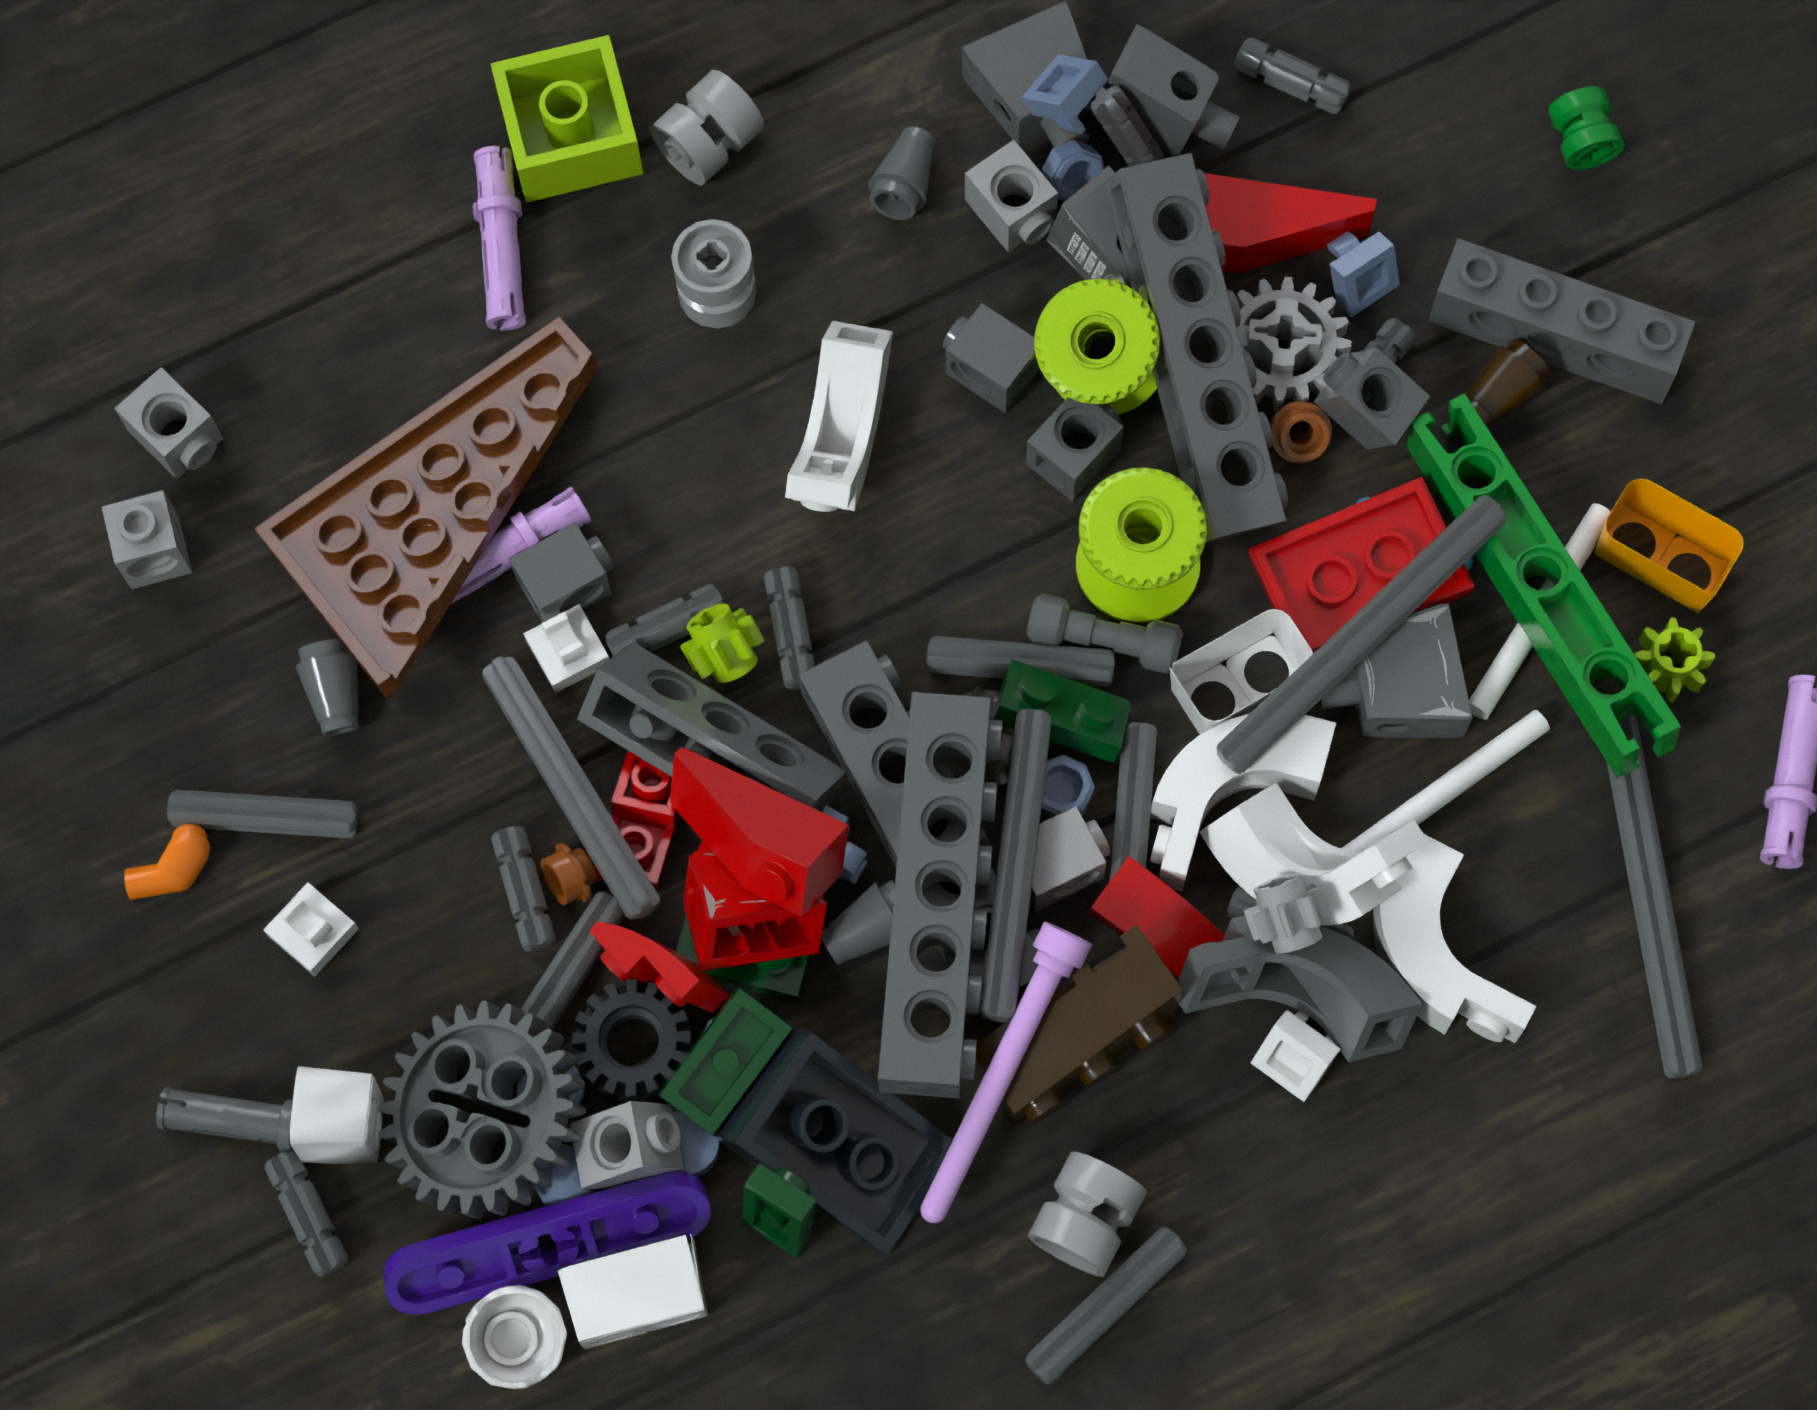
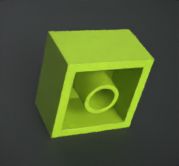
M609 35L490 63L526 203L644 174L636 134Z

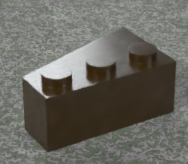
M1137 924L1120 936L1125 944L1124 948L1093 968L1089 962H1085L1081 969L1077 968L1071 972L1070 976L1073 981L1053 994L999 1105L1013 1126L1027 1117L1032 1124L1044 1120L1065 1103L1061 1097L1063 1093L1081 1081L1087 1088L1100 1083L1118 1069L1119 1064L1115 1060L1117 1057L1137 1045L1141 1052L1147 1051L1173 1032L1174 1029L1170 1022L1176 1017L1183 989ZM1004 1022L977 1042L975 1071L981 1080L1010 1022Z

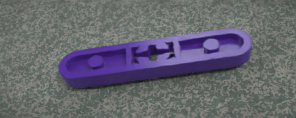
M683 1171L666 1172L410 1244L395 1251L386 1261L383 1269L385 1296L391 1306L402 1313L412 1315L427 1314L483 1298L490 1292L505 1286H526L558 1277L560 1269L683 1235H686L687 1239L691 1238L690 1234L692 1237L698 1235L707 1226L710 1219L711 1208L707 1189L702 1180L691 1173ZM543 1234H551V1238L556 1241V1249L544 1252L543 1247L538 1244V1237Z

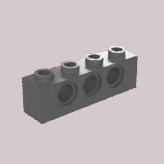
M1459 238L1456 241L1439 285L1428 322L1495 346L1507 347L1513 339L1520 340L1533 349L1546 364L1659 404L1663 403L1676 377L1695 325L1693 320Z
M634 642L597 669L577 720L671 777L674 753L680 747H684L820 812L824 810L826 805L832 806L847 773V770Z

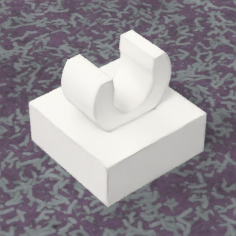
M580 604L523 633L527 644L555 693L595 673L601 665L609 660L608 654Z
M307 882L265 927L264 932L315 977L359 928L355 922Z
M1286 1010L1271 1029L1252 1059L1251 1064L1304 1102L1315 1089L1340 1051V1048L1335 1045L1328 1034L1324 1037L1306 1024L1309 1018L1308 1015L1301 1011L1293 1015Z

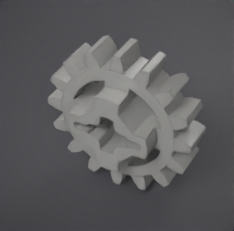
M1285 277L1281 290L1273 291L1267 280L1263 279L1259 281L1255 298L1244 290L1237 293L1241 322L1239 327L1236 328L1242 351H1247L1252 357L1254 364L1258 367H1255L1256 386L1252 388L1255 402L1257 405L1264 396L1271 397L1274 412L1283 407L1285 399L1293 398L1294 401H1308L1309 392L1311 391L1318 396L1326 385L1323 381V376L1328 367L1342 354L1350 353L1352 341L1341 338L1346 335L1349 324L1347 317L1331 318L1334 313L1336 300L1333 297L1324 299L1320 303L1314 300L1316 285L1313 283L1307 285L1303 292L1300 293L1294 291L1292 278ZM1270 313L1264 319L1257 320L1258 317ZM1278 340L1287 341L1288 349L1278 348ZM1302 369H1311L1302 375L1295 376Z

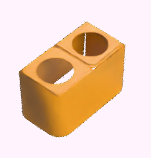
M1636 479L1626 486L1608 515L1594 555L1699 614L1716 595L1743 549V538L1734 527L1647 479ZM1636 522L1646 526L1651 530L1656 541L1653 555L1648 559L1612 538L1614 531L1622 524ZM1676 533L1682 536V537H1675V538H1674V536L1676 535ZM1685 553L1695 554L1704 559L1711 571V580L1708 587L1703 590L1669 571L1667 567L1674 557Z

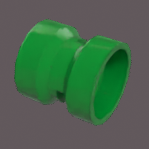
M1590 86L1573 90L1562 95L1549 106L1548 114L1555 131L1562 133L1564 139L1560 149L1565 164L1569 169L1585 170L1600 166L1617 157L1625 147L1618 126L1610 123L1608 116L1612 107L1607 92L1602 87Z

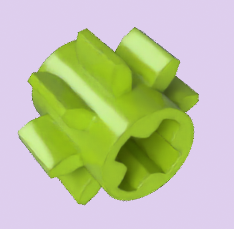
M717 604L699 612L688 622L687 630L692 639L680 645V648L693 671H697L701 679L712 674L718 683H726L742 677L753 669L758 662V658L752 647L761 644L765 639L752 616H747L743 608L733 613L728 604Z
M1670 618L1664 631L1660 634L1646 627L1638 639L1641 646L1646 650L1634 653L1656 689L1660 692H1665L1668 702L1672 703L1684 685L1695 693L1701 690L1706 679L1698 670L1709 668L1715 659V653L1702 651L1699 639L1703 630L1698 628L1691 632L1688 629L1678 627L1676 618ZM1664 652L1672 653L1673 662L1682 664L1681 668L1673 667L1671 657L1662 656Z

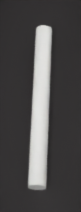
M1594 503L1590 506L1565 546V549L1579 570H1581L1598 543L1606 519L1611 512L1600 504ZM1545 578L1538 590L1552 589L1555 585ZM1519 623L1516 624L1469 699L1471 713L1478 718L1488 719L1533 647Z
M1533 710L1341 849L1360 850L1367 848L1413 819L1419 825L1548 732L1550 726L1547 720L1539 711Z

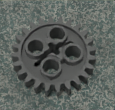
M481 1001L477 1015L475 1011L461 1004L457 1005L454 1025L450 1021L435 1015L432 1017L435 1035L428 1038L414 1032L411 1036L418 1050L413 1057L401 1053L395 1055L394 1058L405 1071L401 1078H384L383 1084L396 1091L394 1101L382 1103L378 1111L392 1116L394 1123L378 1132V1135L383 1140L398 1144L385 1157L386 1163L398 1168H404L397 1181L400 1185L413 1190L417 1189V1200L431 1206L438 1203V1210L457 1216L460 1210H462L464 1215L481 1219L485 1208L490 1212L504 1216L507 1215L508 1196L512 1200L527 1206L531 1204V1194L528 1186L530 1183L534 1182L547 1189L553 1186L550 1176L546 1171L550 1163L563 1167L569 1165L570 1162L559 1148L562 1142L580 1141L581 1136L568 1128L567 1125L568 1119L586 1114V1108L570 1101V1095L585 1087V1082L573 1075L565 1074L576 1064L578 1059L575 1055L565 1050H559L565 1038L549 1028L545 1030L546 1021L531 1013L524 1016L523 1010L507 1003L500 1011L499 1007L487 1001ZM470 1058L469 1071L458 1082V1070L461 1064ZM526 1073V1087L517 1098H514V1085ZM441 1091L480 1105H493L508 1113L528 1116L530 1124L525 1128H521L479 1113L470 1114L451 1105L436 1103L433 1101V1096L436 1092ZM448 1121V1134L445 1140L437 1146V1133L440 1127ZM502 1137H505V1151L493 1163V1149L496 1143Z

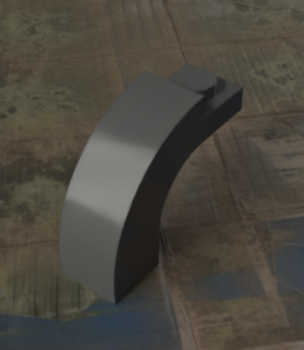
M1245 916L1231 918L1222 942H1208L1191 948L1178 979V984L1183 989L1179 1005L1185 1013L1247 999H1264L1280 1002L1303 1012L1316 1021L1329 1035L1335 1045L1340 1048L1341 1053L1348 1062L1402 1049L1422 1003L1399 974L1384 960L1360 943L1339 932L1319 926L1323 936L1321 940L1293 952L1277 954L1271 941L1262 943L1261 939L1253 940Z

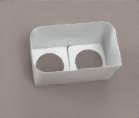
M1277 609L1267 610L1174 662L1172 669L1169 667L1171 690L1199 734L1229 719L1250 714L1273 692H1258L1247 683L1244 676V667L1252 655L1261 651L1277 653L1287 663L1290 676L1313 654L1306 640L1287 613ZM1228 659L1226 663L1227 667L1221 665L1220 662ZM1214 681L1227 686L1235 699L1233 713L1224 719L1216 721L1203 717L1190 699L1193 691L1200 684Z
M298 1067L290 1122V1145L302 1163L377 1164L381 1142L378 1132L382 1130L383 1113L378 1111L380 1104L385 1103V1100L375 1077L369 1073Z
M691 1234L692 1243L688 1244L686 1235L571 1265L558 1271L577 1338L584 1349L708 1316L695 1241Z

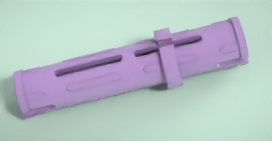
M487 146L480 148L474 153L478 200L477 203L474 202L473 215L474 219L480 223L487 311L486 324L487 327L495 330L498 327V320H500V330H514L524 326L526 323L517 220L518 217L521 218L522 205L521 201L515 197L512 150L504 147L501 150L502 158H499V146Z
M567 488L566 491L524 516L521 512L509 518L511 523L493 535L452 603L469 595L512 568L509 558L574 522H576L579 528L592 522L586 508L573 488Z
M1795 675L1790 677L1788 681L1789 691L1774 783L1769 790L1765 791L1764 805L1769 809L1763 849L1760 852V860L1765 864L1771 865L1773 864L1774 856H1778L1776 867L1794 869L1802 866L1808 817L1812 815V812L1815 813L1817 809V795L1812 793L1817 766V688H1813L1815 676Z

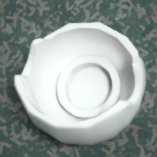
M523 1285L499 1288L490 1292L476 1303L466 1317L462 1346L470 1368L490 1385L510 1389H522L533 1386L556 1370L562 1360L567 1331L560 1309L542 1291Z

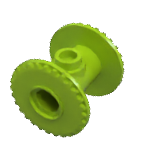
M1089 279L1064 288L1049 301L1041 313L1036 326L1034 337L1035 354L1043 375L1064 400L1070 398L1085 404H1109L1118 415L1138 408L1155 393L1157 385L1153 369L1160 349L1159 327L1150 306L1136 291L1117 281ZM1103 338L1115 339V346L1107 357L1102 359L1089 358L1091 347L1098 340Z
M1131 468L1117 472L1104 479L1091 491L1083 505L1079 519L1080 543L1076 554V574L1083 593L1099 611L1119 621L1142 624L1150 623L1155 619L1161 620L1172 615L1189 600L1199 579L1200 556L1203 552L1207 535L1205 512L1196 494L1187 484L1174 475L1151 468Z

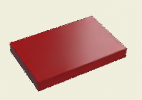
M1419 477L1249 548L1248 555L1272 608L1281 610L1290 616L1314 654L1447 527L1423 477ZM1463 564L1412 613L1436 605L1447 604L1472 594L1475 586L1465 565Z

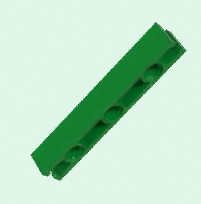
M1465 393L1449 401L1447 423L1441 426V430L1446 438L1458 435L1463 445L1453 454L1447 453L1431 433L1430 427L1436 425V421L1431 413L1427 412L1416 417L1409 425L1407 449L1452 520L1454 521L1477 498L1483 495L1493 498L1505 510V525L1474 554L1526 633L1531 644L1617 779L1636 770L1640 766V762L1637 759L1640 749L1634 738L1629 741L1627 740L1618 723L1627 715L1635 716L1654 740L1652 749L1658 758L1673 751L1681 728L1680 724ZM1471 476L1480 477L1486 480L1489 485L1481 489H1474L1464 485L1461 481ZM1540 576L1549 579L1555 586L1545 591L1536 590L1525 581L1528 578ZM1599 679H1610L1616 682L1622 691L1614 695H1605L1596 691L1591 683Z

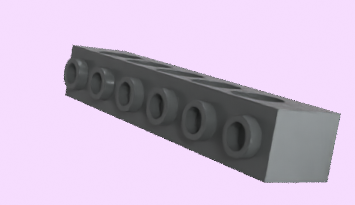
M1192 153L1121 168L1104 183L1131 288L1150 306L1159 327L1160 349L1153 373L1181 481L1187 484L1196 494L1205 512L1207 523L1205 543L1265 529L1286 521L1284 509L1288 505L1287 490L1281 475L1274 473L1268 452L1272 445L1271 428L1266 415L1263 412H1258L1252 388L1256 386V370L1250 354L1247 351H1242L1236 327H1239L1241 322L1240 308L1235 294L1231 290L1227 291L1221 269L1225 263L1224 245L1218 231L1215 229L1211 230L1205 207L1209 203V188L1206 177L1201 169L1195 168ZM1159 213L1168 214L1177 221L1180 227L1179 241L1170 240L1161 233L1158 227ZM1175 274L1185 275L1193 282L1196 289L1194 302L1185 301L1178 296L1173 284ZM1192 334L1203 337L1209 343L1212 353L1209 363L1200 362L1192 355L1189 347V340ZM1208 395L1218 397L1225 404L1227 419L1224 425L1215 423L1207 415L1205 401ZM1224 455L1236 459L1242 468L1243 477L1239 486L1230 484L1222 475L1221 461Z
M866 640L798 675L802 697L840 767L847 770L846 778L896 868L904 783H891L883 778L881 772L892 762L901 761L906 763L910 711H905L896 694V691L902 689V684L892 662L886 654L876 658ZM864 708L878 709L886 716L882 724L872 729L858 727L853 723L852 718L859 710ZM945 762L935 766V770L941 776L955 779ZM941 819L946 828L935 839L946 843L954 842L961 838L966 830L956 820ZM981 826L980 845L991 846ZM992 867L990 884L976 886L975 909L987 910L986 926H989L991 922L996 874ZM940 882L930 885L924 892L925 899L938 907L949 906L956 902L960 896L946 891ZM1037 928L1029 932L1026 930L1018 1002L1021 1001L1038 966L1033 961L1038 950L1033 946L1039 933ZM937 945L950 967L955 961L954 954L948 948ZM971 949L969 974H982V994L987 951ZM979 1010V1015L975 1014L978 1022L985 1020L980 1014L981 1010Z
M912 692L878 1072L879 1092L959 1099L961 1079L974 1080L977 1040L964 1039L966 1014L979 1015L982 974H969L971 949L984 950L987 910L975 909L977 885L990 884L992 846L980 845L982 821H995L997 783L985 782L987 758H1000L1002 720L990 719V698ZM956 756L964 759L971 768L960 778L948 779L941 776L935 770V766L946 757ZM941 819H953L961 823L966 831L958 840L946 843L936 840L929 830L934 823ZM936 882H948L959 890L960 896L953 904L938 907L925 899L924 892L930 885ZM930 946H944L954 954L955 961L944 971H929L918 961L921 952ZM926 1010L940 1011L950 1021L948 1029L942 1035L932 1038L924 1037L917 1033L912 1023L918 1014Z

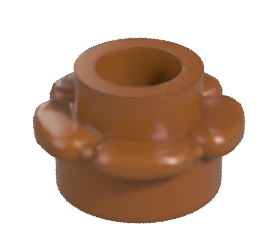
M564 843L557 844L555 846L556 852L541 859L540 862L541 871L549 890L562 905H567L576 899H582L583 902L588 901L591 898L590 885L597 882L596 871L590 858L581 848L572 851Z

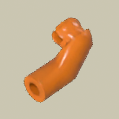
M186 823L180 825L174 830L172 839L158 863L126 868L124 878L129 899L134 900L182 892L189 889L209 858L210 844L205 830L196 824Z

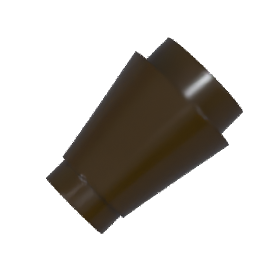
M1513 339L1507 347H1497L1466 396L1486 427L1489 428L1492 424L1497 423L1543 390L1544 384L1542 381L1550 374V370L1533 349L1522 341Z

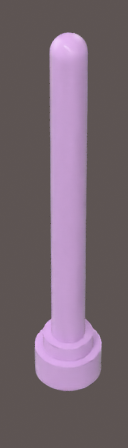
M1044 921L1033 943V946L1038 949L1033 961L1038 966L921 1205V1215L927 1222L938 1223L946 1217L1062 976L1069 978L1074 967L1081 969L1092 947V944Z

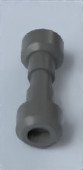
M1044 593L1034 599L1027 627V636L1031 643L1056 646L1062 644L1064 640L1089 646L1091 643L1113 648L1116 653L1140 658L1139 662L1144 669L1165 674L1170 673L1169 667L1172 669L1173 663L1178 659L1184 633L1178 624L1156 619L1150 622L1147 627L1123 621L1117 624L1096 619V615L1071 610L1067 599Z

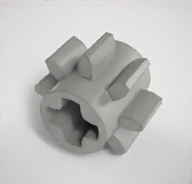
M1300 873L1287 874L1258 885L1254 888L1257 906L1244 910L1253 940L1261 939L1262 943L1271 941L1277 954L1293 952L1321 940L1323 936L1319 927L1321 926L1320 921L1333 916L1323 886L1315 887L1314 883L1305 886Z

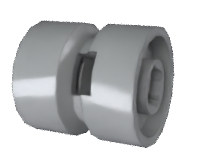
M714 69L686 93L687 106L675 103L649 127L650 135L664 157L685 178L701 186L729 161L728 149L739 152L765 128L764 119L759 109L747 93L729 76Z
M715 219L696 222L683 230L674 242L671 255L681 308L691 320L705 327L722 328L732 326L744 319L754 306L757 294L752 253L746 236L731 223Z
M1071 1152L1054 1183V1188L1059 1197L1057 1201L1044 1203L1028 1233V1238L1057 1259L1086 1273L1104 1277L1121 1244L1116 1230L1120 1227H1130L1147 1191L1133 1178L1109 1164L1086 1154Z

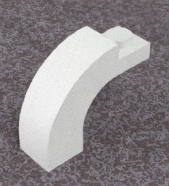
M837 321L831 322L822 339L809 423L801 450L788 473L785 498L801 501L804 507L815 511L829 512L835 511L838 508L855 510L867 473L879 420L893 331Z
M1249 714L1232 718L1213 726L1191 741L1174 758L1165 771L1152 801L1150 819L1173 825L1172 828L1163 825L1159 826L1150 862L1161 865L1159 879L1173 890L1183 891L1200 827L1209 811L1227 796L1246 789L1268 788L1277 782L1282 792L1314 801L1334 734L1335 722L1304 715L1245 772L1240 774L1230 770L1220 760L1216 748L1218 743Z
M1277 782L1199 831L1226 872L1254 899H1256L1255 887L1287 874L1300 873L1305 886L1314 883L1315 887L1323 886L1333 916L1321 920V925H1337L1355 920L1402 890L1396 878L1413 868L1406 856L1428 842L1413 819L1367 848L1346 850L1326 843L1308 829L1293 809Z
M1425 835L1428 842L1406 856L1413 868L1396 878L1402 890L1373 908V933L1378 956L1399 974L1420 1000L1422 1005L1417 1016L1429 1026L1445 1035L1458 1013L1468 1018L1467 1026L1480 1036L1495 1042H1502L1503 1038H1506L1515 1043L1527 1026L1536 1006L1472 973L1449 950L1441 930L1440 907L1443 895L1464 854Z

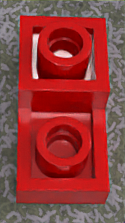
M628 751L611 801V818L658 893L680 814L670 803L672 777ZM595 866L597 882L606 884L597 867Z
M1130 856L1127 857L1088 912L1120 936L1137 924L1177 982L1191 948L1208 942H1222L1225 936L1189 902Z
M599 921L589 930L605 949L600 955L602 962L611 972L625 982L632 978L647 984L652 982L676 1005L683 1008L687 1003H691L711 1013L730 995L714 977L705 970H701L698 964L683 954L639 933Z

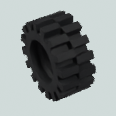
M637 979L626 980V986L617 988L615 982L604 986L605 994L599 998L592 994L586 1000L588 1008L585 1013L578 1012L575 1019L577 1031L572 1033V1045L575 1049V1056L578 1059L577 1064L588 1084L596 1088L598 1094L608 1100L609 1097L615 1098L620 1105L629 1101L652 1103L651 1098L658 1095L659 1091L692 1049V1042H694L692 1030L684 1009H681L680 1006L666 997L656 984L648 982L647 987L640 986ZM637 1019L651 1024L656 1029L659 1036L658 1048L654 1056L645 1064L634 1067L624 1066L616 1062L609 1054V1038L619 1024L627 1020Z

